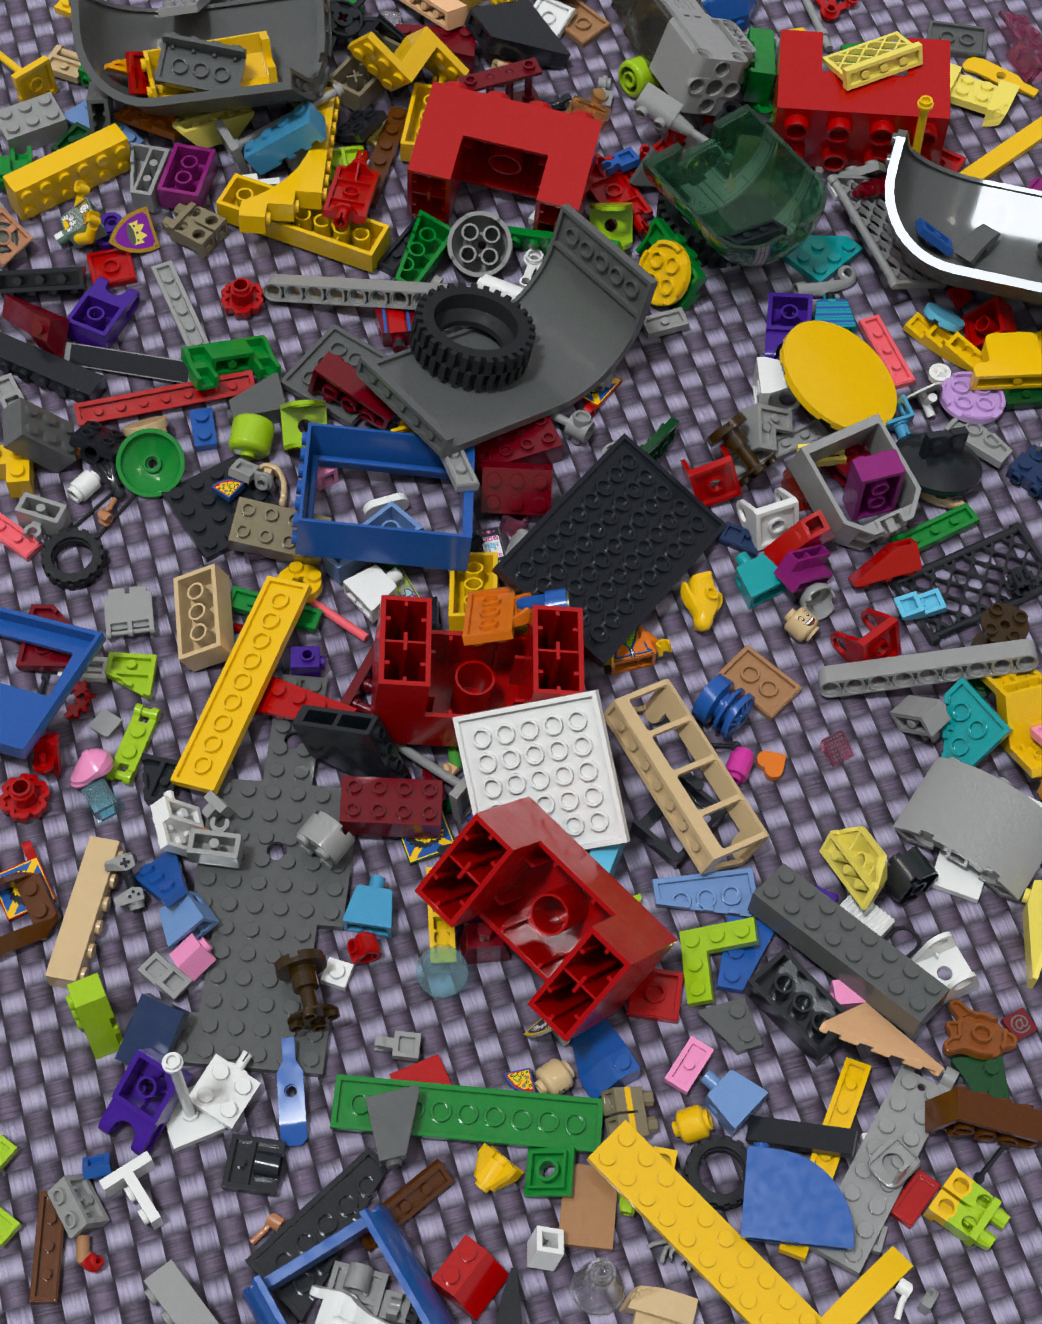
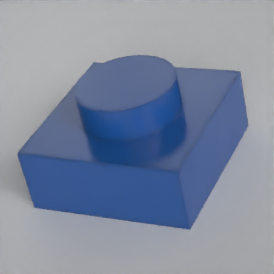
M110 1152L82 1159L84 1180L91 1178L98 1180L112 1173Z

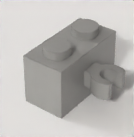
M24 492L15 508L19 526L25 527L23 530L25 538L28 539L29 535L35 532L34 537L37 542L42 539L43 533L52 536L55 533H61L60 530H67L72 521L67 505Z
M908 695L890 712L900 732L921 735L924 741L930 738L933 743L941 737L939 730L951 720L947 707L941 699Z
M212 817L210 820L211 830L191 828L186 850L189 862L240 869L244 841L242 834L228 833L230 830L229 819H225L223 827H216V817Z

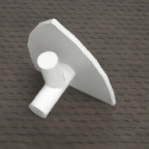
M933 383L910 394L906 398L909 401L919 397L926 417H933L935 412L931 404L937 400V395L931 392L943 386V383Z

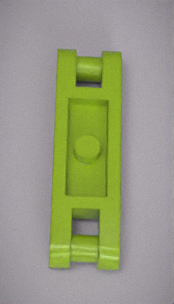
M140 703L135 705L133 716L114 757V766L106 774L107 780L115 781L117 779L125 785H132L142 762L141 755L146 753L160 720L161 709L155 707L149 709ZM143 717L149 718L147 723L141 722ZM121 767L127 768L126 771H121L120 769Z

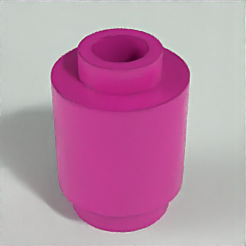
M740 746L730 753L725 766L737 785L747 781L754 763L753 752L748 748Z

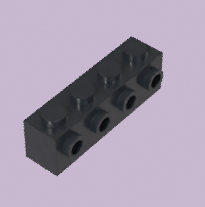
M86 266L0 271V293H3V297H5V294L17 297V292H25V296L39 295L38 291H47V295L60 294V290H69V294L82 293V289L88 288Z

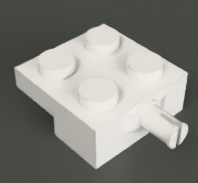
M169 790L163 793L164 796L150 805L158 844L162 850L188 857L186 850L191 828L199 829L204 827L200 808L176 800L174 791Z
M244 1050L236 1063L228 1062L215 1054L190 1092L195 1108L229 1130L232 1129L261 1084L244 1070L253 1057L249 1053L243 1062L242 1060L248 1053Z

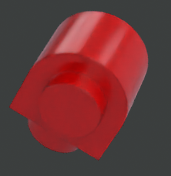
M368 931L357 934L355 938L349 939L347 943V950L352 964L372 963L382 956L377 936Z

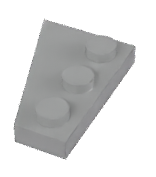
M954 417L943 429L944 431L965 426L969 431L965 445L970 447L977 456L998 469L1008 460L1013 451L995 433H990L984 427V424H970Z

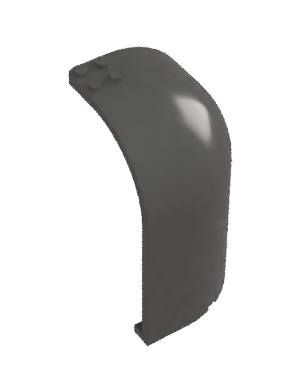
M68 0L71 7L70 26L72 28L75 50L86 74L108 96L146 113L167 117L186 116L317 99L316 97L323 94L329 80L331 68L327 66L328 58H332L330 0H236L207 4L196 13L161 18L158 15V8L125 6L104 0ZM267 31L270 38L272 59L276 65L278 82L148 98V96L129 95L128 76L104 70V65L118 59H125V53L128 51L143 52L145 50L161 48L163 33L175 32L180 36H195L201 40H212Z
M899 129L898 133H893L891 146H893L892 154L887 155L885 167H887L885 200L890 228L906 258L922 273L943 284L1042 306V191L984 180L952 171L931 162L917 153L910 145L909 132L907 130ZM921 217L951 239L953 251L982 223L998 231L1001 235L988 252L983 251L972 266L957 257L954 252L948 257L935 246L930 247L924 238L917 233L915 222Z

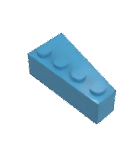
M309 100L304 104L297 105L288 116L281 117L273 127L266 128L258 138L246 143L244 159L260 175L265 174L281 165L284 158L292 159L296 157L300 149L308 150L313 147V142L317 140L320 143L325 141V117Z

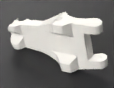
M312 1285L309 1294L311 1296L323 1299L315 1324H391L370 1313L362 1305L355 1293L319 1285Z

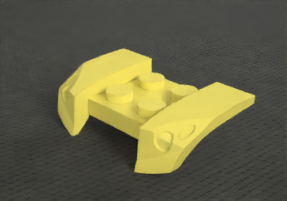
M950 63V103L985 114L981 127L999 125L1007 114L1020 85L1000 80L997 86L988 81L975 79L970 75L960 74L962 67Z

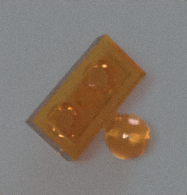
M601 88L593 89L590 93L591 101L574 95L565 112L571 113L576 110L588 112L594 119L602 121L601 130H603L612 115L611 109L600 105L606 100L605 91Z

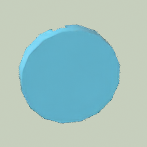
M928 302L923 310L929 320L933 321L935 319L940 327L954 333L957 331L961 332L965 326V322L958 315L939 304Z

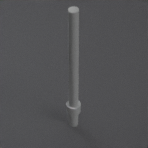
M802 0L816 32H823V47L825 51L830 52L833 46L829 40L830 35L827 29L823 27L811 0Z

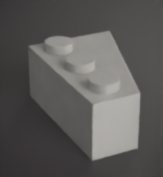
M130 142V193L134 210L147 206L149 212L155 213L159 204L157 187L171 151L169 148Z

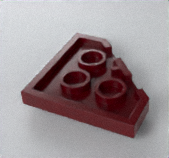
M31 604L29 614L70 624L54 604ZM21 642L15 666L19 671H64L72 655Z

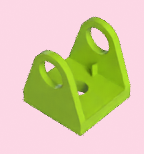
M589 203V222L610 240L620 241L624 250L633 247V203ZM608 219L616 220L617 227L615 230L608 231L605 228V223Z
M297 400L280 405L284 451L301 450V447L306 448V446L301 445L303 433L298 429V424L302 420H307L310 423L327 424L326 402Z

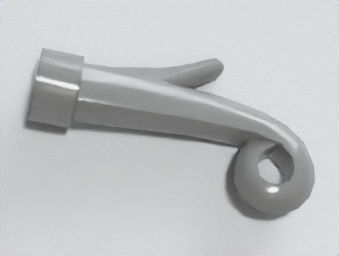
M843 265L838 269V276L841 280L793 283L792 293L813 294V297H823V294L827 292H836L852 286L856 282L857 273L852 266ZM835 294L836 299H840V295Z

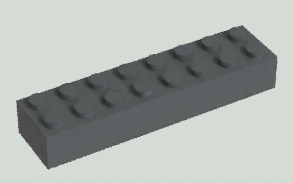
M783 863L752 894L747 909L750 913L834 978L843 982L870 1006L912 1038L943 1005L950 991L947 986Z

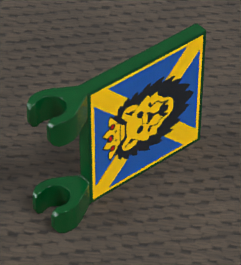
M450 799L442 803L440 839L400 837L410 866L439 856L437 852L438 847L452 844L456 837H453L445 817L447 814H453Z

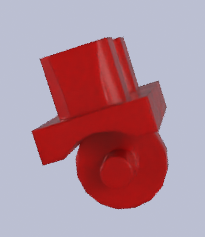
M45 731L33 748L34 759L32 767L34 771L41 773V775H47L49 772L54 776L60 777L62 773L59 733Z

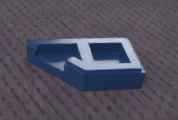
M727 521V526L720 533L717 543L741 553L747 552L753 558L757 557L758 550L752 542L749 530Z

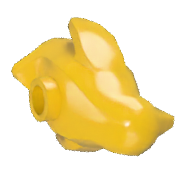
M711 571L695 574L688 582H682L681 599L693 618V631L704 632L710 629L713 619L723 603V595L720 592L718 593L715 588Z

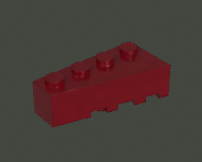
M396 24L395 27L406 36L427 26L470 70L468 73H475L476 39L467 27H458L447 31L435 25Z
M328 351L313 370L308 392L313 395L318 392L324 395L325 401L329 403L336 401L343 406V410L349 413L357 412L362 420L386 431L398 415L355 374V367L346 363L339 355H334Z

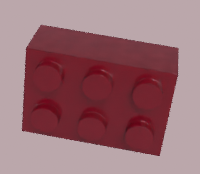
M484 461L481 512L544 516L551 509L553 464Z

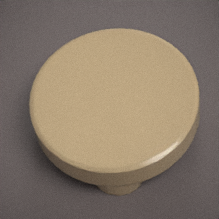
M156 416L130 423L122 429L124 435L128 437L130 434L146 428H155L167 432L166 427L169 423L167 416Z

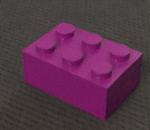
M181 143L174 144L157 187L160 207L175 209L179 203L187 206L190 202L195 203L196 206L204 207L218 169L216 149Z
M896 449L880 451L877 454L866 457L859 456L852 460L842 498L851 521L895 511L906 473Z

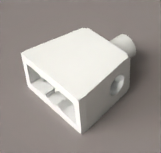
M374 565L344 580V594L374 623L378 619L381 595L398 596L396 584L403 579V576L397 568H393L385 574L379 566Z

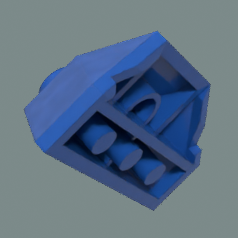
M706 0L700 6L712 18L730 20L736 23L741 31L748 28L756 12L757 0Z

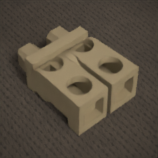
M190 202L187 206L179 203L174 209L176 218L173 219L166 216L162 220L163 230L170 234L171 241L193 249L203 259L229 233L226 218L196 206L193 202Z

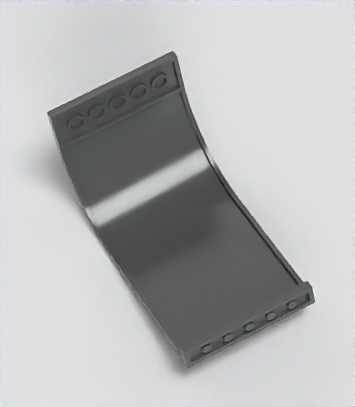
M565 204L561 206L549 248L541 265L525 288L511 301L512 303L518 301L521 304L520 309L525 308L528 311L527 316L532 317V324H535L536 337L525 373L521 374L520 379L517 381L513 380V383L510 385L504 382L502 388H497L493 384L492 390H486L484 385H481L480 390H474L473 385L468 384V388H462V383L456 381V384L452 385L449 384V378H445L442 381L437 378V372L430 374L427 371L428 366L422 367L419 364L420 359H415L413 356L414 351H411L410 348L375 361L367 354L359 356L355 374L441 458H444L564 410L593 391L617 367L634 343L646 318L658 281L572 206ZM468 327L445 335L454 342L473 349L493 350L501 348L493 336L474 327Z

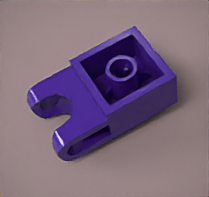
M100 276L90 290H86L67 318L70 321L67 338L84 345L110 348L140 304V292L129 288L123 294H111L109 279Z
M769 292L764 357L777 359L780 356V349L782 348L785 336L796 325L811 321L813 294Z
M152 1048L137 1049L98 1124L100 1131L110 1134L118 1131L125 1121L129 1122L135 1133L131 1150L138 1156L146 1151L148 1153L151 1152L180 1101L171 1075L163 1070L162 1059L164 1056ZM182 1068L181 1071L186 1086H188L194 1075Z

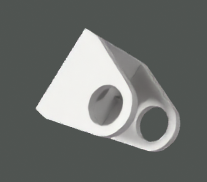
M768 357L756 358L752 382L754 404H765L789 409L793 412L800 407V402L786 383L784 378L785 371L783 365L780 364V360ZM785 394L792 395L796 399V403L791 406H785L779 401V398Z
M782 487L774 490L776 503L757 509L744 499L738 500L736 503L739 519L743 527L749 530L752 542L758 551L766 548L799 521V501ZM780 521L777 526L772 527L775 522Z
M943 932L931 938L911 959L950 989L943 1005L980 987L975 972L971 971L950 932ZM937 971H947L950 974L951 979H940L937 975Z

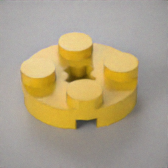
M300 561L290 563L289 567L282 570L277 578L310 584L312 591L307 603L319 597L323 590L321 572L314 566L302 564Z

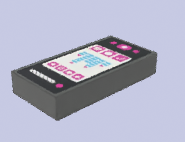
M499 526L476 530V534L480 535L485 542L479 548L480 552H498L499 563L505 556Z

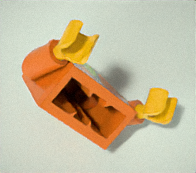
M640 624L605 665H609L611 675L654 666L656 652H658L659 657L663 656L664 651L672 652L670 640H659L649 631L643 630Z

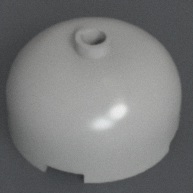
M474 211L462 216L452 226L448 235L447 248L452 262L460 271L473 277H483L485 274L494 275L505 267L512 254L513 239L508 226L498 216L485 211ZM480 241H484L486 243V247L484 249H480L478 247Z

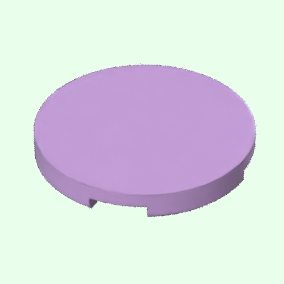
M969 371L952 373L950 378L942 381L943 386L939 388L938 398L942 407L951 416L970 424L991 423L1001 416L1006 404L1002 389L971 390L970 378L972 372Z

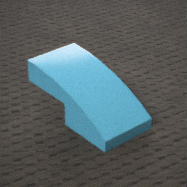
M938 588L921 594H917L914 591L894 598V603L902 620L920 619L947 612V606Z

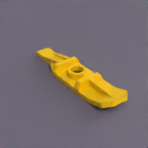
M977 57L968 58L962 65L965 72L977 74L983 77L985 81L989 80L998 85L1000 80H1005L1020 85L1018 92L1033 98L1039 92L1038 89L1024 83L1018 75L985 59Z

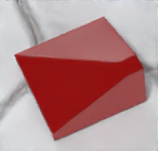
M950 286L946 291L957 309H960L973 298L970 291Z

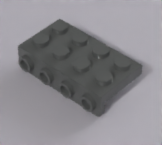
M175 32L163 33L155 84L194 92L241 87L247 50L239 45H226L215 40L205 41L195 36H180Z

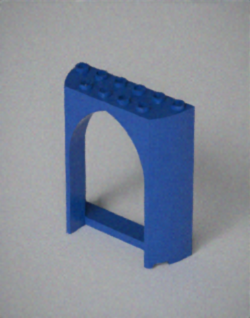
M378 1205L372 1211L368 1208L363 1209L359 1212L361 1218L264 1278L260 1274L255 1276L251 1280L253 1285L246 1287L242 1293V1298L257 1324H288L272 1292L370 1231L415 1309L421 1323H456L391 1211L385 1205Z

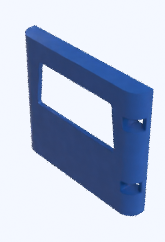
M0 607L1 637L72 655L54 689L48 696L0 683V753L26 759L105 643L106 638L99 631Z

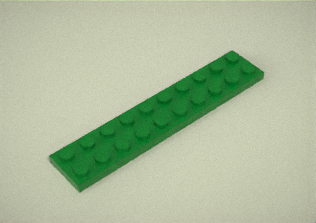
M342 1074L336 1075L330 1123L331 1130L373 1134L365 1097L418 1085L420 1098L412 1137L486 1143L522 1148L575 1147L576 1153L592 1154L601 1145L603 1118L601 1098Z

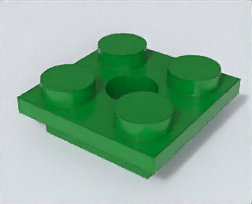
M528 1148L524 1197H573L576 1148ZM553 1165L555 1167L553 1174L549 1177H544L543 1172L545 1168Z

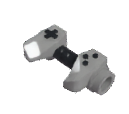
M132 852L115 856L114 859L108 860L104 864L105 871H122L127 890L115 897L113 901L117 906H129L130 911L145 907L144 902L148 896L147 892L143 891V888L136 885L132 868L136 866L137 856L132 854Z

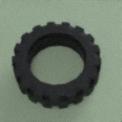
M71 528V530H60L61 533L53 534L51 539L44 543V550H41V564L45 575L53 585L57 584L60 589L68 588L70 591H75V588H87L86 585L94 584L97 577L100 578L102 576V569L106 566V556L100 540L98 541L95 534H90L86 529L78 530V528ZM68 546H85L91 550L93 555L91 562L79 572H61L54 565L56 556Z
M712 1135L709 1139L706 1137L700 1140V1143L695 1144L691 1149L684 1167V1179L715 1210L722 1209V1212L729 1211L733 1207L736 1209L743 1203L747 1149L743 1146L744 1143L740 1140H732V1137L727 1135L725 1137ZM712 1153H726L734 1157L743 1170L741 1185L735 1191L727 1194H719L708 1190L701 1183L698 1176V1166L705 1156Z

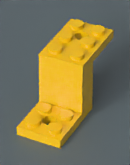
M427 26L406 36L394 54L372 31L352 41L347 47L352 52V55L362 62L368 72L374 75L381 82L382 86L390 92L411 83L422 67L428 69L434 76H438L437 81H439L440 76L443 77L445 83L457 81V77L465 76L470 71Z
M1037 669L1028 672L979 678L996 694L997 713L1014 730L1000 743V746L1031 778L1042 777V746L1031 737L1030 728L1042 725V674Z

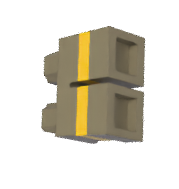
M642 1086L613 1087L601 1092L604 1116H612L605 1119L607 1137L624 1120L642 1137L648 1136L649 1133L659 1129L655 1116L646 1117L645 1107L653 1106L654 1103L652 1091L642 1090Z

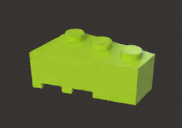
M98 973L67 984L70 994L65 996L78 1029H84L95 1059L97 1060L117 1052L123 1038Z

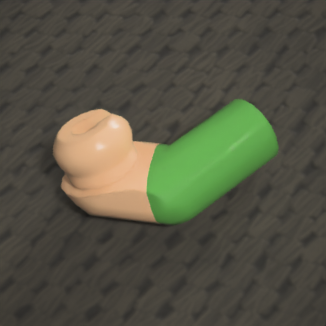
M451 746L447 749L449 762L444 763V766H440L456 775L462 769V761L459 747Z

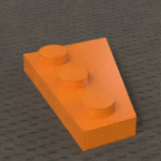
M126 106L115 113L116 121L174 141L183 136L172 127V123L178 118L176 116H158L140 111L131 106Z

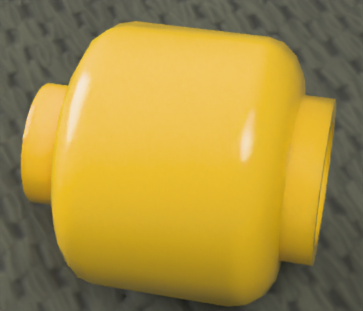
M693 1105L678 1110L675 1116L676 1121L672 1122L676 1138L681 1137L687 1144L700 1141L706 1137L708 1138L710 1130L714 1129L709 1110L703 1109L700 1105Z

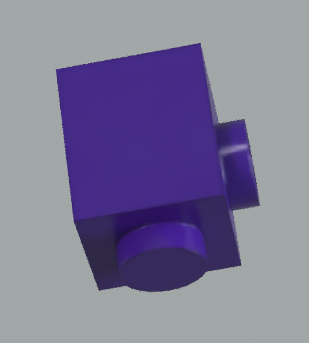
M320 646L291 647V675L321 677V670L326 669L325 655H321Z

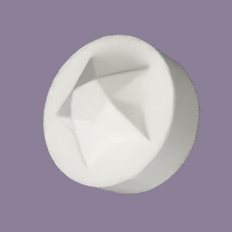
M942 363L932 365L928 372V379L931 383L942 382L951 376L950 368Z

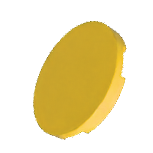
M658 240L648 250L644 251L639 265L658 281L651 304L670 306L683 297L689 286L691 263L688 253L682 245L671 240Z

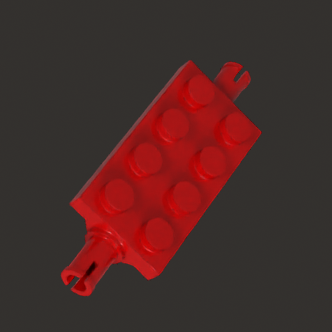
M358 150L355 159L347 166H337L322 211V217L334 220L333 223L337 228H339L340 223H342L341 229L345 228L348 221L353 224H365L380 174V172L371 171L368 167L369 153L364 150L363 155H361L362 150Z
M598 153L589 195L595 203L632 202L633 226L641 237L644 236V233L647 235L649 225L646 219L653 217V210L637 188L629 182L630 179L625 172L622 173L619 169L610 176L606 175V169L602 170L601 163L605 160H612V154L603 157ZM608 219L615 230L617 227L616 220Z

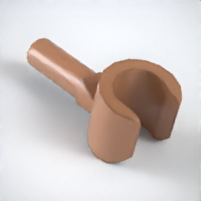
M112 497L107 507L98 511V522L106 527L114 519L110 512L116 504L117 498Z
M276 1213L270 1214L262 1229L249 1241L255 1245L270 1229L278 1231L286 1223V1220Z

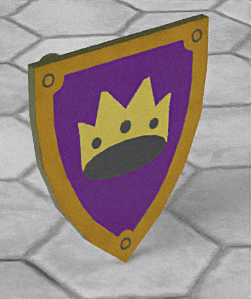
M147 206L136 209L124 216L113 229L108 243L130 253H144L160 248Z

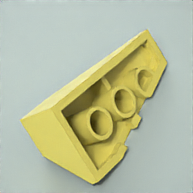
M1034 880L1031 888H1026L1021 902L1025 903L1022 915L1027 988L1033 989L1042 968V880Z

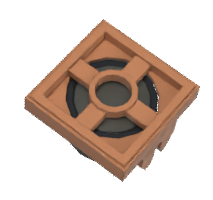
M1 207L0 267L3 269L34 238Z

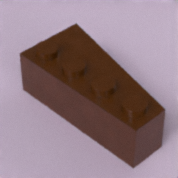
M954 1086L952 1090L925 1101V1132L935 1134L940 1129L946 1130L947 1136L950 1137L973 1135V1140L975 1141L996 1140L999 1145L1005 1144L1012 1147L1032 1149L1042 1145V1111L1034 1109V1106L1030 1104L1020 1105L1013 1103L1008 1098L998 1099L991 1097V1094L987 1092H973L966 1086Z

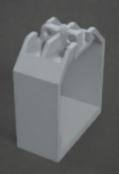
M879 414L801 447L787 465L813 512L821 510L836 536L830 541L862 551L871 546L870 542L876 541L878 545L887 542L890 537L897 535L900 529L907 525L909 520L914 518L921 487ZM863 441L871 455L877 454L880 451L896 449L906 470L898 497V502L901 505L900 509L864 526L848 521L845 518L815 465V462Z

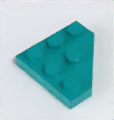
M810 235L803 242H794L785 236L772 248V252L812 283L830 280L838 273V269L841 266L851 263L862 254L863 247L848 236Z
M960 678L945 693L944 704H946L951 720L943 726L942 738H944V747L941 757L948 759L949 757H954L962 763L976 767L1014 730L966 678Z

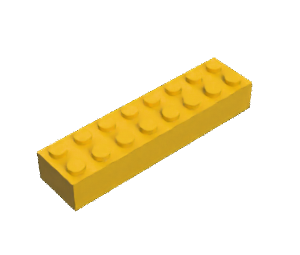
M235 173L216 201L217 213L226 218L227 223L239 227L241 201L261 194L274 186ZM325 203L322 205V210L300 208L299 213H295L294 222L271 220V226L267 225L266 234H261L371 273L374 272L378 261L391 243L390 225L369 218L366 219L365 224H353L348 221L347 226L341 229L342 223H340L339 228L335 227L334 220L322 217Z

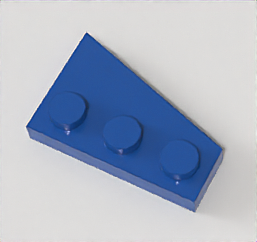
M168 851L153 862L142 866L139 872L134 875L137 884L167 908L189 893L185 877L182 874L180 857L178 854Z
M728 915L727 922L745 918ZM756 920L759 945L722 952L716 990L738 994L743 993L747 981L753 975L758 962L767 949L772 936L775 934L774 930L762 921Z

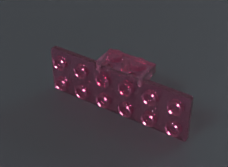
M1000 10L998 15L1018 39L1005 56L1024 80L1032 83L1042 71L1041 33L1032 27L1029 23L1030 19L1026 15H1018L1012 11Z

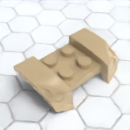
M640 1285L629 1292L619 1312L634 1314L631 1324H693L698 1299L665 1288Z

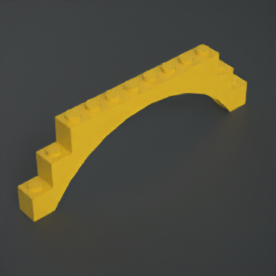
M326 87V88H325V91H324L323 93H325V92H327V91H329V90H331V89H333V88H332V87ZM337 96L316 107L325 117L326 140L321 143L318 140L313 142V147L308 150L299 167L285 180L261 194L241 201L239 210L240 233L266 234L267 225L271 226V220L294 222L295 213H299L300 208L322 210L323 201H326L328 194L327 188H329V174H331V161L333 160V148L335 146L338 109H340V99ZM307 101L292 102L290 104L295 108L297 105L304 104Z

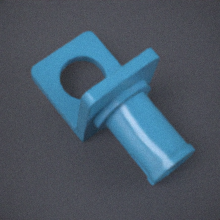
M905 394L901 395L897 401V408L901 417L885 423L889 432L895 431L898 439L911 434L908 426L915 416Z

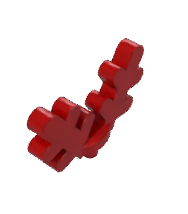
M85 680L81 682V685L80 681H78L70 695L74 693L76 705H67L68 711L64 714L67 720H71L73 717L79 719L81 711L87 714L91 699L96 698L95 693L90 694Z

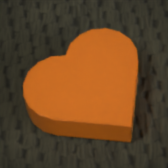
M761 751L757 756L756 765L760 770L764 771L765 778L770 781H777L782 777L786 754Z

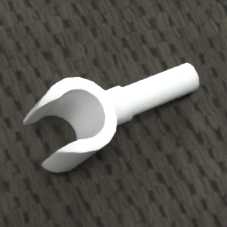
M901 1278L894 1291L902 1295L894 1315L896 1320H901L905 1303L913 1291L912 1283L904 1278Z

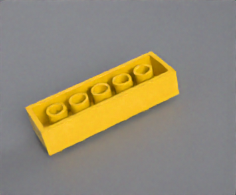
M114 123L2 176L10 206L23 222L79 195V193L74 191V185L77 180L86 182L91 189L131 169V152L128 138L117 124Z

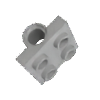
M335 1260L328 1288L355 1293L362 1305L370 1313L378 1317L388 1284L389 1274L375 1271L366 1264L358 1262L347 1264Z

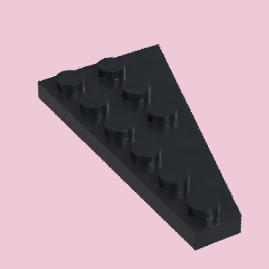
M368 1147L245 1260L246 1264L256 1275L260 1274L264 1278L361 1218L359 1212L367 1208L388 1170L386 1166L380 1167L378 1155ZM344 1248L273 1291L276 1297L300 1323L303 1322L316 1297L309 1294L312 1285H324L334 1266L335 1260L337 1261Z

